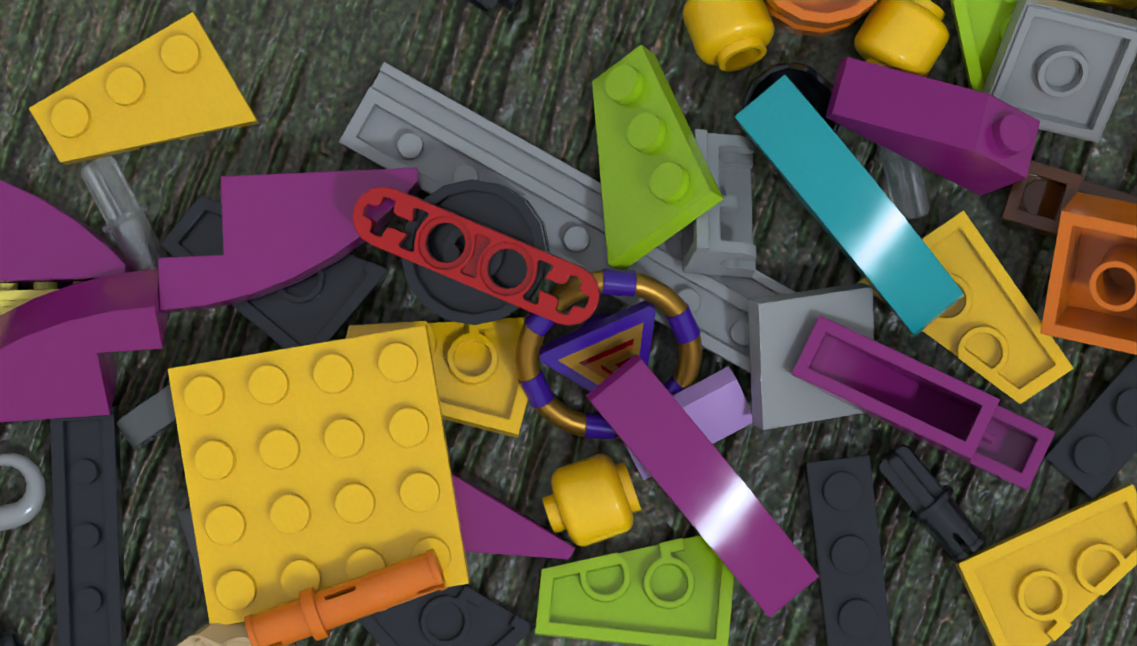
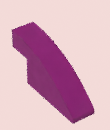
M418 168L220 176L224 255L158 258L160 310L177 313L218 308L262 297L310 277L339 261L365 242L355 230L352 217L354 206L362 194L372 188L384 186L399 189L414 196L422 187L420 171ZM387 198L383 206L371 205L368 209L367 216L376 221L375 233L396 215L394 213L396 202L391 198Z
M0 180V283H73L74 281H88L109 275L137 271V268L124 254L89 225L52 202Z
M158 269L119 273L72 284L34 298L1 315L0 422L110 415L117 382L113 352L163 349L169 312L160 310Z
M820 315L791 374L849 406L1022 491L1029 489L1055 434V431L999 406V398Z
M637 354L586 395L679 511L769 618L819 577L742 479Z

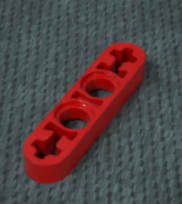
M384 186L372 188L362 194L354 206L352 217L355 230L369 244L555 323L568 326L580 324L591 317L598 307L600 299L598 282L593 274L584 267L409 193ZM387 198H391L396 202L394 213L411 222H416L417 209L428 213L429 216L422 222L416 232L414 251L403 246V242L410 235L398 228H386L382 236L374 232L376 221L367 216L371 205L383 206ZM442 223L455 225L461 230L465 238L464 251L453 262L447 263L437 260L428 249L427 241L430 232L434 227ZM503 249L517 251L526 261V277L520 285L514 288L500 287L490 277V260L494 254ZM542 260L553 266L545 278L558 284H566L571 275L582 280L580 291L589 296L587 305L585 307L574 305L568 314L557 309L559 298L545 290H539L538 303L525 298V294L537 280L539 261Z

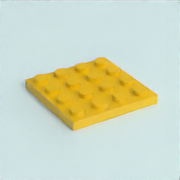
M427 325L168 369L210 624L220 623L229 625L244 622L245 616L255 615L299 599V591L314 587L316 592L369 572L377 571L424 554L430 549H434L438 557L447 587L470 583Z

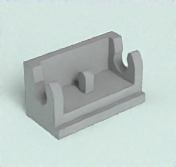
M695 129L693 136L724 200L682 229L683 273L751 278L756 271L755 260L757 259L756 246L753 245L751 168L753 167L754 143L745 136L708 133V130Z

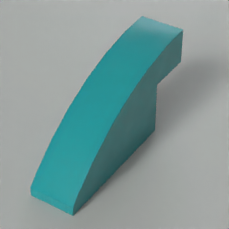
M786 75L782 76L734 116L745 134L784 178L795 198L914 337L964 296L959 286L897 207Z

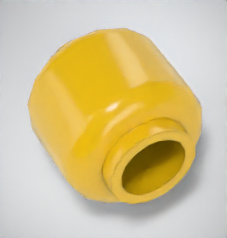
M687 0L682 12L684 23L702 62L719 66L722 71L726 72L744 69L761 60L766 55V46L771 42L775 32L774 23L764 0Z
M878 0L857 32L853 41L854 47L859 55L866 60L865 62L927 77L949 40V31L942 22L946 14L931 0Z
M597 454L556 469L551 477L553 494L542 498L554 534L566 530L572 542L580 547H587L628 532L633 526V513L642 510L625 462L615 465L613 459L606 454Z

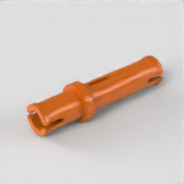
M430 549L424 554L377 571L369 572L316 592L314 587L299 591V599L255 615L245 616V628L251 646H286L311 636L316 641L330 637V629L377 612L385 611L438 590L443 591L447 589V584L434 549Z

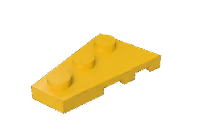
M193 12L29 108L60 163L65 165L139 150L140 147L176 139L185 140L204 136V133L232 127L241 128L260 124L207 32Z
M964 210L921 238L964 293V296L923 329L922 332L929 335L1019 404H1022L1074 369L1052 336L1040 334L1041 320ZM865 278L858 281V283L871 286ZM873 289V295L884 302V300Z
M526 317L503 318L478 325L454 321L437 323L413 321L349 325L346 338L427 325L443 419L518 438L528 398L518 381L515 361L517 341Z
M1124 484L977 551L964 560L955 563L992 646H1046L1052 640L1056 641L1072 626L1071 622L1100 595L1104 596L1137 565V491L1133 484Z

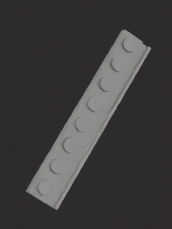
M385 62L382 64L373 85L369 87L339 140L342 146L383 169L418 168L422 180V187L420 189L430 195L444 185L471 179L505 185L529 200L544 221L551 254L580 265L589 272L602 269H616L608 265L600 182ZM682 229L625 269L635 270L636 272L651 276L673 289L689 305L701 331L702 347L751 374L748 299L795 293V291L757 270L751 278L683 273ZM610 295L629 307L644 301V299L636 296ZM654 306L656 311L654 321L671 330L665 314Z

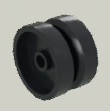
M471 179L444 185L423 199L550 253L551 251L545 223L529 200L505 185ZM417 209L416 222L408 220L404 231L410 235L403 242L405 248L414 251L416 232L422 222L429 216L427 212ZM439 224L432 229L428 236V249L437 260L447 263L453 262L464 251V235L453 224ZM500 250L490 260V277L500 287L514 288L520 285L526 277V261L515 250ZM401 258L406 282L422 305L445 320L478 325L501 320L520 308ZM542 260L539 261L537 280L525 294V298L529 300L533 298L546 277L548 263Z

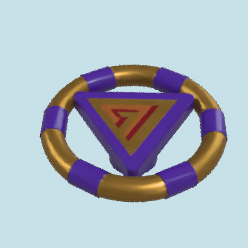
M602 269L591 271L598 282L601 295L636 296L644 299V301L615 314L601 313L594 315L586 320L581 329L542 346L543 337L555 322L530 312L524 320L518 337L515 362L518 381L530 405L544 419L568 433L583 438L615 440L620 437L601 414L576 411L563 404L554 396L540 369L539 356L542 363L591 392L635 354L647 366L649 365L656 313L654 306H656L665 314L678 342L679 355L674 374L664 384V387L673 396L695 384L702 359L701 331L689 305L669 286L635 270ZM572 277L566 284H559L549 291V293L559 298L557 309L561 312H564L572 304L589 297L580 291L582 283L580 278Z

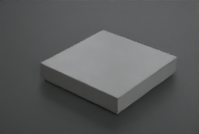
M1018 0L982 92L990 94L1040 121V130L1099 143L1137 54V20L1058 0Z
M856 283L748 299L753 426L767 430L863 413L791 374L819 315L874 340L872 286Z

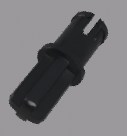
M905 444L897 446L882 458L878 464L879 470L912 509L909 517L914 522H923L947 551L954 563L968 557L965 551L966 546L955 533L961 536L973 552L983 544L986 536L975 527L951 498L953 494L951 486L948 484L942 486L909 446Z

